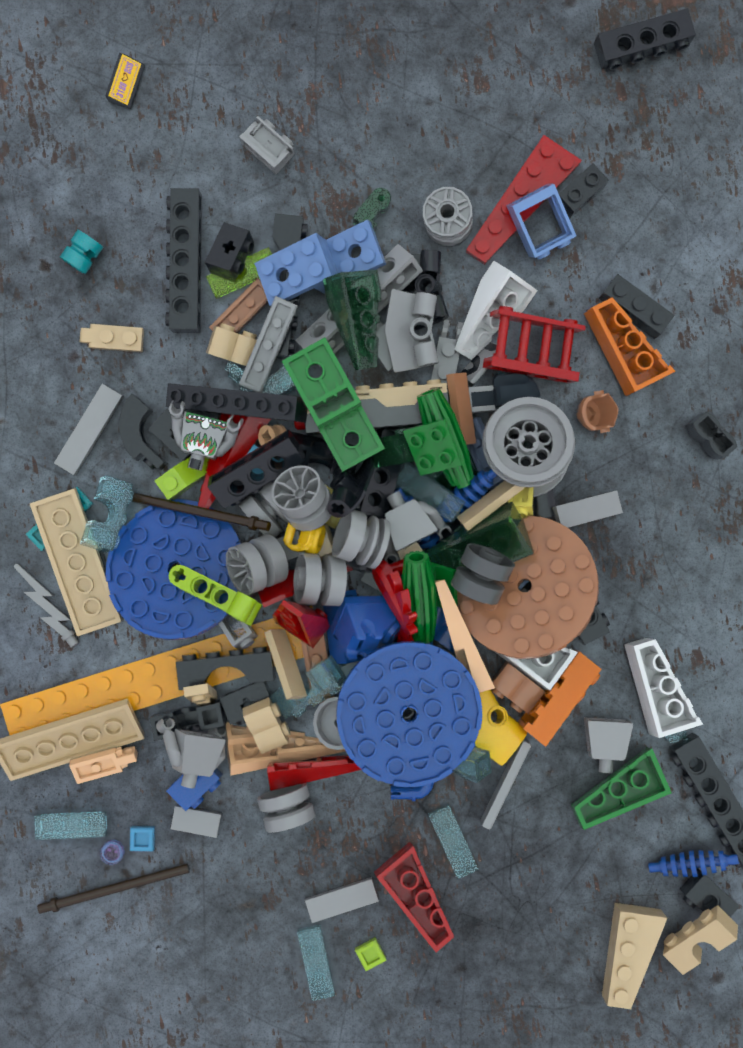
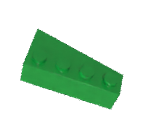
M646 747L572 803L571 807L580 827L585 830L669 795L672 792L653 749Z

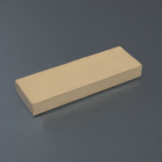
M504 480L457 516V519L467 531L471 530L525 487L516 486Z
M268 630L265 632V636L286 699H302L306 697L307 693L286 630Z

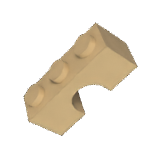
M718 905L711 910L707 909L698 919L693 922H687L680 931L675 934L671 933L665 938L663 956L684 975L701 964L702 948L697 943L706 942L718 951H721L737 940L738 925Z

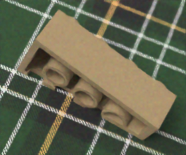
M621 903L614 904L602 997L607 1006L625 1009L632 1008L667 921V917L661 909Z

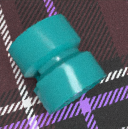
M77 230L70 240L72 245L66 246L60 258L86 275L93 264L91 259L98 257L103 246L87 234Z

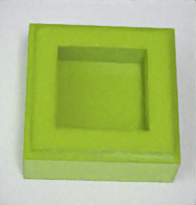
M376 937L355 948V952L365 971L386 961V956Z

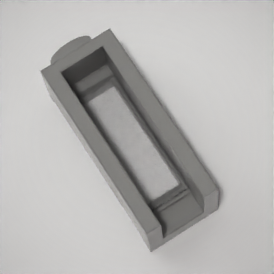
M229 614L219 623L231 645L237 649L248 648L254 643L253 639L258 637L251 626L233 618Z

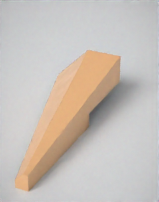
M445 579L435 581L456 658L471 674L479 693L494 689L495 687Z
M229 722L225 724L230 776L265 769L269 763L298 762L346 752L345 749L334 750L327 748L318 738L305 736V733L290 731L288 744L262 754L247 725L242 727L230 725Z

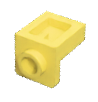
M525 487L508 500L510 516L515 518L533 516L534 487Z

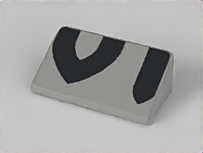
M490 342L462 370L461 373H467V381L470 387L486 372L487 369L483 368L484 358L493 356V353L496 352L497 344Z

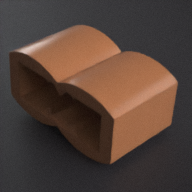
M507 661L492 679L495 688L491 691L501 699L504 696L512 701L510 706L520 714L523 710L529 714L545 693L542 688Z

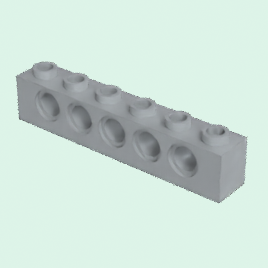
M397 244L384 256L386 265L365 274L295 341L304 349L325 337L335 354L390 302L392 289L402 291L423 271L414 256Z

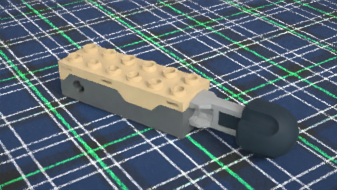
M519 373L495 375L491 386L468 387L472 413L495 412L499 407L517 398H540V391L535 381L529 376ZM438 379L428 380L426 385H417V382L412 381L404 382L402 387H394L392 383L380 384L378 389H370V386L364 385L357 386L355 390L361 401L362 408L375 431L382 428L401 430L423 425L417 396L428 390L440 388L450 405L447 383H441V380ZM308 410L306 423L294 422L297 430L306 429L307 435L314 437L322 436Z

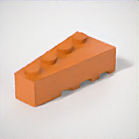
M613 297L593 306L584 313L625 396L675 372L671 365L668 366L661 358L660 352L657 349L654 350L649 344L643 332L638 331L632 324L631 318Z
M576 649L575 651L578 653L552 689L544 690L545 693L529 714L525 712L517 721L525 731L545 747L568 718L576 704L584 698L589 686L594 685L600 677L599 672L601 668Z

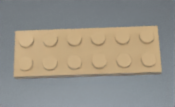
M74 488L30 503L76 635L80 636L122 622L121 614L117 612L110 599L108 582H106V570L77 489Z
M127 698L1 738L0 764L9 780L13 781L70 763V760L142 740L144 739V731Z

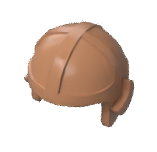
M604 390L595 391L593 396L585 397L581 401L576 416L580 424L589 431L600 430V433L610 432V428L615 426L618 406L609 393L604 394Z

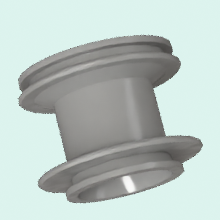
M522 397L507 402L491 415L483 432L482 446L486 461L493 472L510 484L520 487H534L533 497H537L555 488L564 477L575 451V437L569 419L556 405L537 397ZM517 434L518 438L511 439L510 436ZM525 441L532 443L531 449L523 446ZM513 449L516 451V455L509 456L507 451ZM544 453L546 459L540 460L537 454ZM521 460H529L530 465L523 466L521 464Z

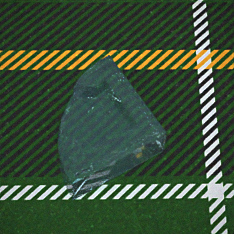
M687 730L664 736V739L669 743L679 742L680 738L688 736Z

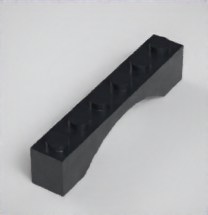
M275 213L272 237L279 251L307 237L308 224H304L303 216ZM286 270V280H287V278H288V276H289L288 270ZM300 295L288 300V302L297 305L299 308ZM296 316L292 320L278 353V359H286L290 357V354H294L295 340H292V331L297 330L298 317Z

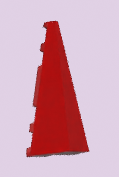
M348 755L317 757L316 761L273 762L267 766L270 791L362 770Z

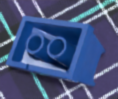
M383 596L344 597L332 621L330 630L332 635H336L349 660H357V655L365 657L375 649L391 644L398 636L400 624Z

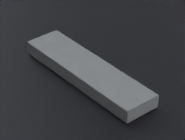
M275 296L239 385L262 393L297 311V305Z
M102 384L54 464L76 476L124 396Z
M524 739L511 756L480 819L481 825L489 830L492 828L531 748L528 740Z

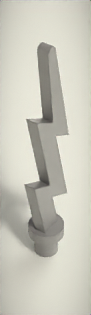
M15 564L14 568L36 591L24 593L52 616L41 617V619L62 636L63 642L66 641L71 648L76 646L79 642L74 636L75 632L73 630L70 631L59 622L71 619L45 598V596L54 595L19 564Z

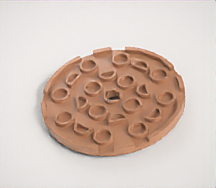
M512 517L495 523L474 543L500 552L515 564L509 580L501 582L505 589L499 603L496 605L478 602L457 591V607L468 631L478 642L491 651L507 657L532 659L548 656L565 648L567 644L584 631L591 620L595 605H597L599 580L591 553L573 531L556 521L543 517ZM460 558L457 567H460V566L466 567V566L461 562V558ZM524 580L532 583V587L528 592H521L519 590V585Z

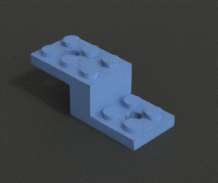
M365 220L327 240L314 233L254 264L269 306H272L275 296L288 301L313 288L325 294L386 265L372 224L369 220ZM360 246L361 254L357 258H352L351 252L353 248ZM283 270H288L289 276L287 280L281 282L279 278L280 273Z

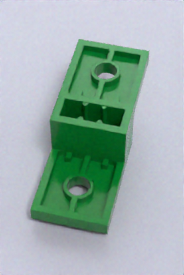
M325 337L282 360L284 367L342 472L385 450L362 408L359 397ZM313 365H319L323 369L322 375L318 378H312L308 373L309 368ZM356 433L359 436L358 444L355 446L347 445L345 442L346 435Z

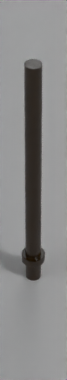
M138 493L131 495L132 502L242 525L253 531L257 529L269 531L271 528V522L260 520L257 516L246 517Z
M188 863L60 899L57 897L51 898L49 902L38 904L37 909L39 914L49 911L58 912L63 907L190 873Z

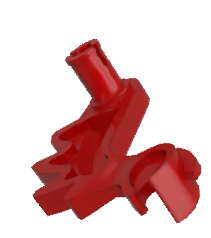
M404 558L391 564L382 560L375 569H372V575L378 588L400 624L397 642L414 641L412 635L418 632L414 624L417 619V613L411 611L409 589L403 590L400 577L403 572Z

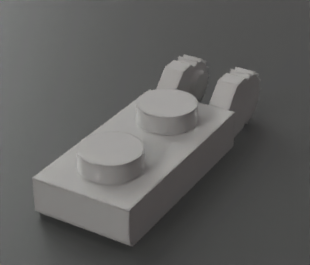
M444 320L436 350L439 363L433 366L431 380L438 379L441 380V383H447L446 375L456 373L460 353L455 350V346L464 323L458 322L455 339H449L446 336L450 323L449 320Z

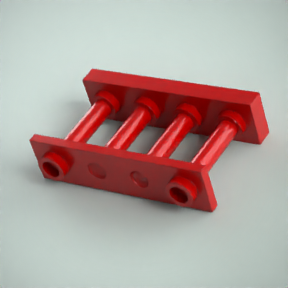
M500 306L499 309L490 312V317L499 318L500 322L496 352L493 353V356L484 358L483 368L507 373L525 374L529 377L567 384L579 381L580 372L571 371L572 367H569L574 333L585 331V325L577 324L578 321L573 319L559 321L514 312L513 308L508 306ZM509 321L522 323L518 354L514 360L507 359V355H505ZM531 325L543 327L539 361L536 364L528 363L529 359H527ZM552 329L565 331L561 361L557 368L550 367V363H548Z

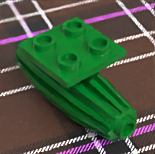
M434 388L417 396L423 425L403 431L420 476L443 471L451 486H457L458 489L469 486L471 484L470 480L474 477L469 450L452 408L440 388Z
M412 551L404 556L402 584L403 590L409 589L411 611L417 613V619L414 624L418 632L413 634L412 638L414 641L430 643L433 642L435 636L437 607L442 608L435 581L445 579L458 606L457 590L451 585L456 569L430 562L428 554L423 551Z

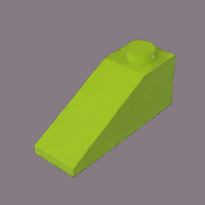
M189 457L157 478L155 483L168 500H174L205 478L207 458L204 460L202 471L188 468Z

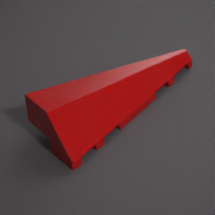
M220 414L219 420L227 422L231 415ZM234 415L233 422L235 424H238L241 418L244 419V423L239 428L234 446L223 456L217 457L216 460L208 459L205 480L200 489L199 507L209 509L216 499L207 487L209 477L247 455L258 439L260 428L268 425L271 419Z

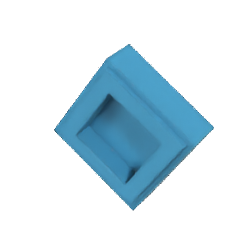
M131 826L130 851H154L155 826Z

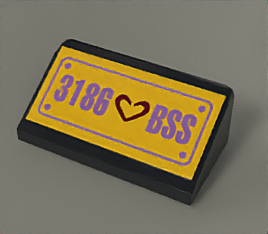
M119 53L105 95L110 103L131 109L145 64L126 54Z

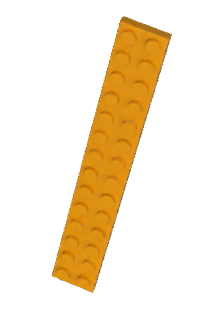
M274 618L252 624L251 627L258 637L253 639L254 643L251 646L243 649V653L253 652L252 648L266 646L267 650H270L265 632L270 629L284 628L276 624ZM243 627L234 630L238 638L247 633ZM286 630L295 660L304 658L301 640ZM223 633L2 703L0 706L9 735L127 698L133 710L136 711L183 696L184 690H178L176 661L182 659V655L196 654V658L206 657L205 653L220 651V655H228L229 650L237 648L231 645ZM224 666L213 670L208 677L207 683L210 686H215L244 677L245 674L237 668Z

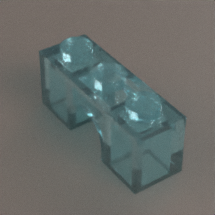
M108 475L100 478L94 500L103 503L107 507L108 518L104 523L95 520L88 521L80 545L105 553L112 552L118 547L121 538L118 533L120 527L124 526L127 519L125 510L127 504L131 503L134 492L131 491L133 484Z
M332 655L305 673L311 682V689L305 688L306 697L287 700L282 686L270 695L273 702L278 704L280 712L285 719L292 715L297 718L307 711L305 707L311 704L315 707L325 700L323 696L329 693L333 696L341 690V684L345 681L346 676Z

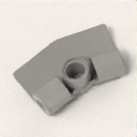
M392 289L385 335L395 373L439 363L432 334L437 301L436 295L424 292L412 294ZM417 325H424L427 328V333L419 336L414 332V328Z

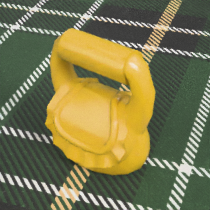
M288 522L283 538L285 546L296 552L304 551L305 553L318 554L325 539V526L323 525L312 531H301L297 540L298 543L292 544L296 529Z

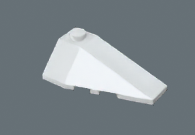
M493 261L479 283L455 350L472 360L492 341V336L499 330L500 319L490 317V312L499 309L500 306L512 307L514 312L522 313L538 290L507 268Z

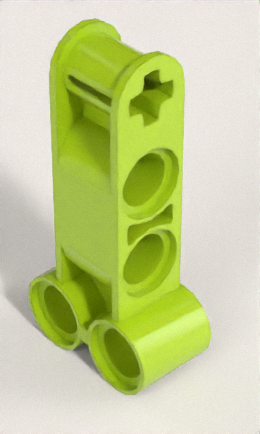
M176 565L169 572V580L173 585L249 626L253 624L262 606L255 599L239 591L235 592L186 566ZM181 575L186 576L185 580H181L179 577ZM202 583H207V590L199 593V586ZM223 593H228V600L220 604L219 597Z

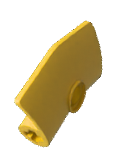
M487 690L479 693L482 703V724L475 741V746L497 764L503 766L520 746L527 735V731L508 715L505 708L499 705L492 691ZM493 711L497 713V720L495 722L491 720V713Z

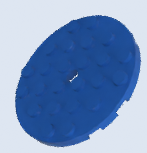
M183 499L171 500L198 506V502ZM148 506L136 513L135 517L120 529L111 545L106 562V582H108L110 599L117 612L121 614L127 623L146 635L164 640H183L201 635L219 624L228 614L173 585L169 580L170 568L173 564L180 563V565L186 566L237 592L238 590L228 574L226 553L230 547L242 542L233 526L228 522ZM182 575L179 577V579L185 580L186 576ZM202 583L199 586V593L207 590V583ZM223 593L219 597L220 604L228 600V593Z
M395 642L384 645L367 654L347 675L337 700V728L348 756L368 776L377 781L393 784L396 787L425 786L450 775L472 752L482 724L481 697L469 671L449 652L424 642ZM408 707L416 711V715L412 720H406L402 716L404 710Z

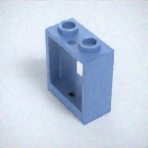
M546 184L506 205L529 257L542 259L550 254L549 250L558 247V249L563 248L571 243L570 239L576 237L555 184ZM548 199L562 233L534 247L520 212Z

